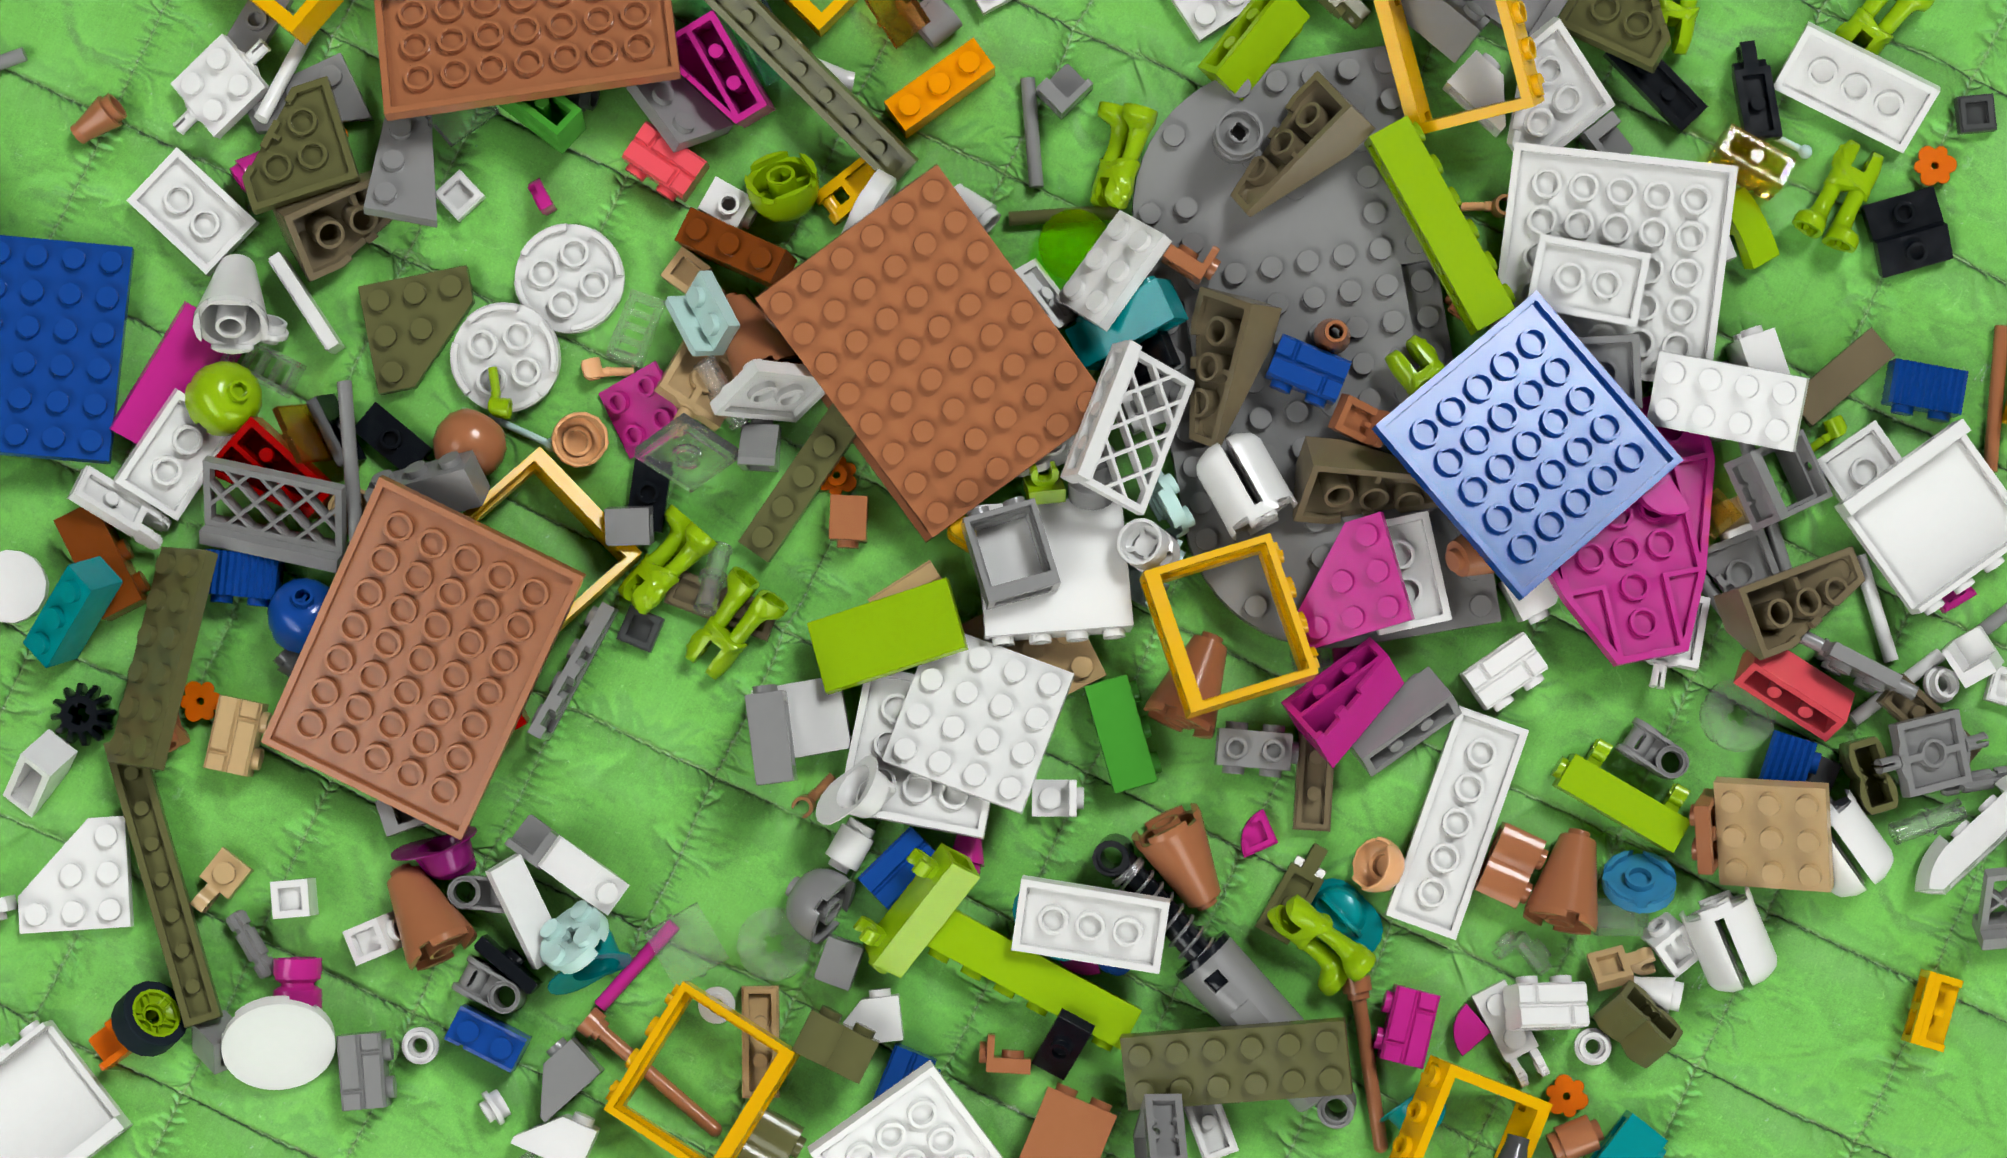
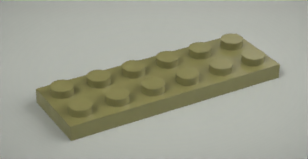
M161 547L160 555L155 564L156 571L151 590L146 599L147 606L142 626L137 635V645L133 661L128 670V681L124 697L119 705V716L114 735L110 741V752L107 762L164 771L218 558L217 553L201 549Z
M1345 1017L1121 1034L1120 1036L1128 1111L1140 1110L1144 1094H1182L1183 1107L1349 1095L1353 1093Z

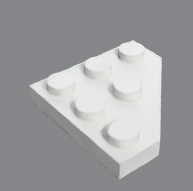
M1553 17L1529 36L1532 37L1536 46L1537 55L1534 61L1537 73H1541L1545 81L1542 83L1545 101L1535 107L1512 112L1506 142L1512 152L1514 150V142L1564 147L1616 105L1560 18ZM1518 85L1516 88L1515 98L1520 97Z
M124 816L88 818L18 896L20 934L134 926L130 836Z

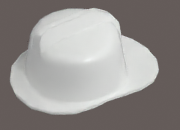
M872 755L865 756L853 768L839 776L826 788L816 807L815 814L818 822L823 825H831L847 815L871 818L878 813L881 807L896 793V787L878 770L877 758Z

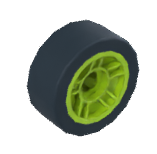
M145 981L134 985L115 1004L111 1015L112 1029L118 1041L129 1051L140 1056L154 1057L165 1053L185 1034L187 1029L184 1027L174 990L160 982Z

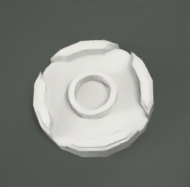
M13 550L0 552V622L15 624L23 622L40 612L48 599L50 584L48 576L45 574L41 563L25 552Z

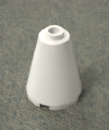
M230 254L221 259L194 312L193 329L196 337L201 342L203 338L211 344V349L217 352L232 355L248 353L254 350V345L261 340L262 343L265 341L269 321L255 263L245 255Z

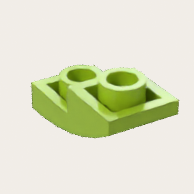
M1745 187L1735 189L1730 235L1735 237L1744 269H1755L1779 256L1780 253L1772 231L1752 195Z

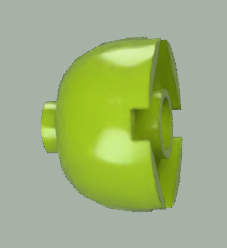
M778 151L764 155L751 164V173L748 177L745 174V187L752 207L764 218L778 222L792 221L807 214L815 205L819 193V177L814 161L806 154L799 153L800 158L789 157L788 151Z
M219 361L206 365L195 373L185 389V406L194 423H200L203 428L208 430L206 431L213 436L227 437L235 434L251 416L258 417L262 407V390L257 378L248 368L236 362Z

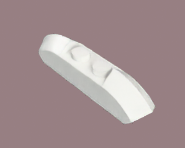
M2007 775L1995 783L2002 794L1999 797L1993 794L1987 798L1978 808L1981 814L1971 823L1965 820L1958 825L1951 833L1954 839L1950 843L1939 835L1929 846L1917 871L1915 892L1946 895L2007 838Z

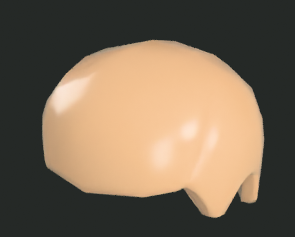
M572 412L559 420L551 435L553 452L562 463L575 468L591 466L603 456L609 445L606 426L599 417L588 412Z
M1378 836L1367 840L1356 850L1352 862L1354 874L1352 880L1361 886L1363 891L1372 893L1390 891L1399 883L1405 870V860L1401 850L1391 840Z

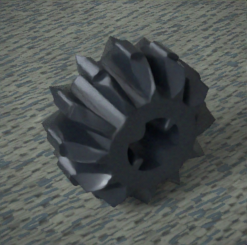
M78 683L76 692L68 687L63 689L66 701L62 699H55L53 701L55 706L61 708V712L53 713L50 717L52 720L62 721L55 731L57 734L68 732L66 742L74 744L79 738L82 746H89L92 737L96 741L104 740L101 728L106 730L113 729L114 725L106 721V717L114 716L117 712L116 709L105 708L112 700V697L110 695L99 697L101 693L100 686L93 685L88 690L85 683ZM79 708H85V712L90 715L88 721L82 720V716L77 714Z

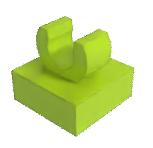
M1050 461V471L1048 473H1038L1036 464L1029 467L1030 475L1023 477V488L1027 500L1035 498L1037 505L1066 502V489L1062 478H1060L1061 475L1055 461Z

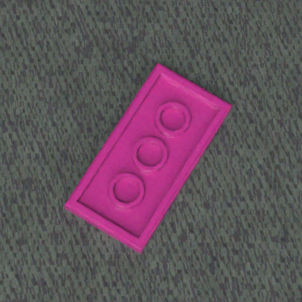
M184 301L116 414L109 429L137 444L174 388L185 394L187 384L191 382L193 376L200 368L219 361L237 363L242 354L220 353L211 349V344L203 338L201 342L196 337L193 329V316L196 307Z

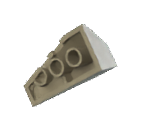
M1318 70L1291 97L1285 107L1289 111L1279 128L1273 127L1267 135V138L1271 140L1261 156L1252 159L1230 195L1249 217L1257 214L1348 157L1376 129Z
M372 170L359 174L361 179L359 182L273 209L282 235L309 282L343 268L352 260L351 256L366 243L370 244L378 237L377 233L393 220L364 214L363 207Z
M1200 286L1191 320V335H1196V356L1190 357V369L1195 370V390L1190 394L1189 439L1210 447L1217 442L1222 445L1273 345L1282 308L1259 300Z
M1305 436L1295 468L1294 497L1298 504L1293 509V521L1334 524L1341 523V517L1362 514L1364 517L1378 511L1391 509L1405 513L1438 507L1394 455L1341 439Z
M1853 546L1715 595L1713 598L1726 632L1756 658L1763 660L1794 648L1801 641V637L1823 621L1822 618L1831 609L1839 606L1866 580Z

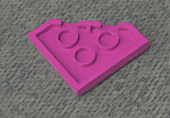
M1377 512L1344 523L1298 612L1302 611L1308 623L1309 632L1305 634L1310 647H1323L1415 619L1383 512Z

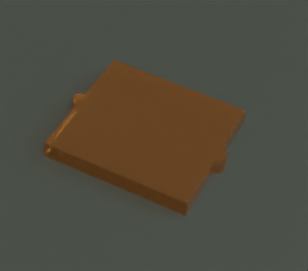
M864 0L877 19V25L883 28L896 49L905 44L931 22L917 0Z
M306 404L277 406L272 409L282 430V438L287 441L297 464L334 460Z

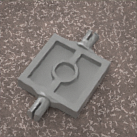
M1809 631L1800 638L1799 644H1803L1816 651L1813 658L1822 662L1820 668L1838 677L1844 674L1854 678L1853 685L1873 694L1874 691L1882 693L1883 690H1893L1909 698V700H1913L1919 690V686H1915L1902 679L1903 675L1838 642H1830L1829 639H1823Z
M1948 709L1888 724L1893 755L1875 759L1874 765L1880 767L1874 769L1879 775L1896 770L1901 794L1904 798H1912L1973 782L1969 764L1970 751L1988 747L1989 741L1981 740L1989 738L1985 732L1967 736L1962 727L1959 709Z

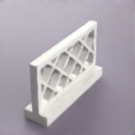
M1126 340L1114 343L1110 348L1060 478L1071 484L1080 483L1139 516L1144 515L1195 381L1142 352L1143 346L1138 343ZM1138 362L1147 366L1151 382L1140 386L1134 374ZM1172 380L1179 384L1181 388L1176 400L1168 403L1162 382ZM1153 386L1160 406L1147 411L1141 390ZM1132 394L1138 415L1125 419L1121 404L1125 396ZM1162 411L1166 427L1162 434L1155 436L1149 416ZM1140 419L1147 440L1134 444L1127 424ZM1119 428L1126 448L1113 453L1108 437L1111 430ZM1149 444L1153 460L1150 467L1142 469L1136 449ZM1128 453L1134 473L1121 478L1115 457ZM1106 461L1112 482L1102 484L1094 480L1093 476L1097 465ZM1136 478L1140 488L1137 502L1127 497L1123 482Z

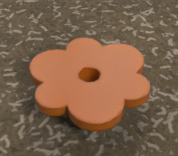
M1924 146L1918 152L1919 160L1914 163L1913 168L1915 172L1920 173V181L1925 186H1933L1937 182L1940 184L1947 183L1950 179L1949 174L1955 171L1957 167L1955 158L1947 155L1948 151L1944 146H1938L1935 149L1931 146ZM1935 164L1936 169H1933L1931 165Z
M843 456L821 490H829L830 494L841 495L842 491L850 492L854 490L857 484L853 476L856 472L855 465L847 463ZM835 472L840 473V477L837 479L833 477Z
M191 681L185 686V695L182 697L180 706L186 708L185 717L189 721L197 722L202 718L204 720L214 718V710L217 708L220 694L214 692L215 687L212 683L205 682L201 685L197 681ZM201 698H203L204 703L202 705L199 703V700Z
M1561 1074L1557 1076L1555 1085H1549L1546 1089V1094L1550 1097L1548 1102L1553 1104L1550 1112L1554 1114L1563 1113L1566 1117H1573L1576 1114V1109L1582 1110L1588 1105V1097L1582 1092L1584 1090L1583 1082L1580 1080L1573 1081L1569 1075ZM1564 1093L1569 1094L1567 1099L1563 1098Z

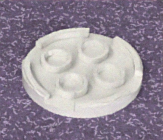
M557 224L538 232L523 247L515 270L514 286L516 295L521 305L527 306L541 314L555 332L577 334L592 330L604 323L617 309L625 287L623 262L613 244L597 230L577 224Z
M500 302L483 306L467 317L459 328L454 342H452L450 364L453 377L463 394L485 409H488V402L491 397L488 368L497 367L501 398H511L513 403L512 412H518L536 405L551 391L560 372L561 350L555 331L541 314L521 304Z
M285 995L263 997L245 1004L235 1012V1016L227 1024L221 1036L222 1058L231 1074L247 1085L266 1090L291 1089L314 1080L329 1066L336 1048L335 1030L329 1016L317 1005L311 1006L304 1002L290 1000L289 996Z

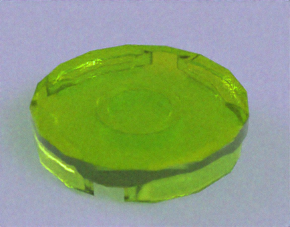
M1080 208L1064 209L1052 215L1043 225L1038 239L1039 255L1044 266L1054 276L1068 281L1106 229L1105 223L1094 213Z

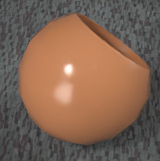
M469 408L450 413L437 426L433 437L436 460L449 452L457 451L458 453L473 450L486 477L490 476L503 462L507 450L505 433L501 426L487 415Z

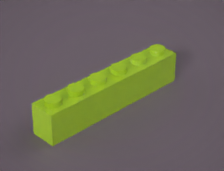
M1407 115L1370 135L1365 140L1364 145L1468 332L1472 336L1503 319L1514 310L1513 304L1516 302V298L1508 284H1502L1495 272L1498 270V266L1489 251L1484 252L1477 240L1480 238V234L1476 225L1470 218L1466 220L1459 207L1462 205L1457 191L1452 186L1447 187L1441 174L1444 173L1439 159L1435 154L1430 155L1423 144L1426 141L1423 130L1416 121L1412 123Z
M955 909L927 946L930 949L927 954L945 964L948 963L949 959L962 964L960 972L979 982L982 976L995 982L993 987L995 991L1010 999H1013L1015 994L1027 999L1026 1007L1044 1017L1048 1011L1058 1016L1063 1008L1095 1025L1092 1032L1094 1036L1091 1042L1111 1052L1113 1046L1121 1050V1034L1131 1033L1142 1012L1140 1007L1043 955L1011 950L1013 939Z

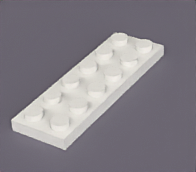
M1459 706L1462 714L1452 720L1404 857L1405 870L1399 883L1393 888L1384 914L1456 940L1529 733L1527 729Z

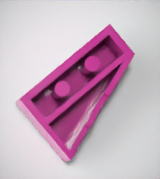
M711 10L676 32L681 75L735 124L746 128L776 110L729 25L714 10Z
M1369 637L1281 703L1297 730L1325 761L1334 768L1404 685V681L1389 655Z

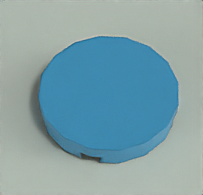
M1633 850L1618 853L1608 860L1604 866L1601 885L1604 894L1613 904L1626 911L1641 914L1656 912L1667 907L1674 899L1677 882L1674 868L1664 858L1652 852L1643 851V854H1633Z

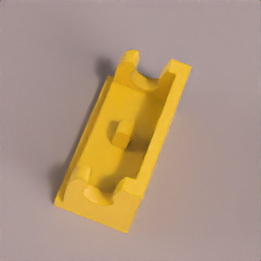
M1921 969L1901 1040L1944 1053L1946 1046L1944 1041L1959 988H1962L1964 981Z

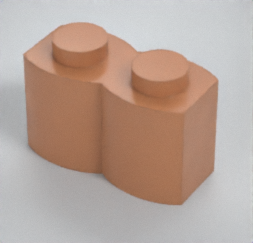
M1502 822L1488 855L1482 864L1474 890L1515 909L1519 902L1525 904L1533 889V884L1529 882L1534 869L1540 871L1547 859L1549 850L1544 849L1547 841L1511 824Z

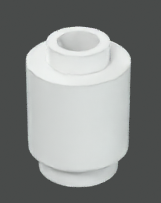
M850 817L846 824H841L825 852L826 855L831 857L828 864L845 874L850 869L857 872L874 843L872 837L876 831Z

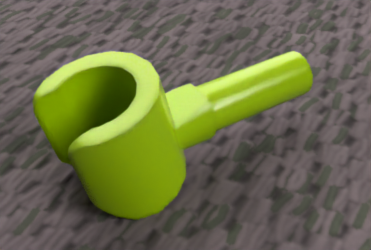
M489 367L491 397L488 402V410L496 418L509 419L512 416V399L501 398L497 367Z
M1842 415L1822 422L1827 433L1821 435L1810 444L1813 452L1846 433L1847 425Z

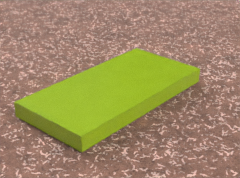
M946 577L807 623L824 689L828 695L969 650L951 585Z

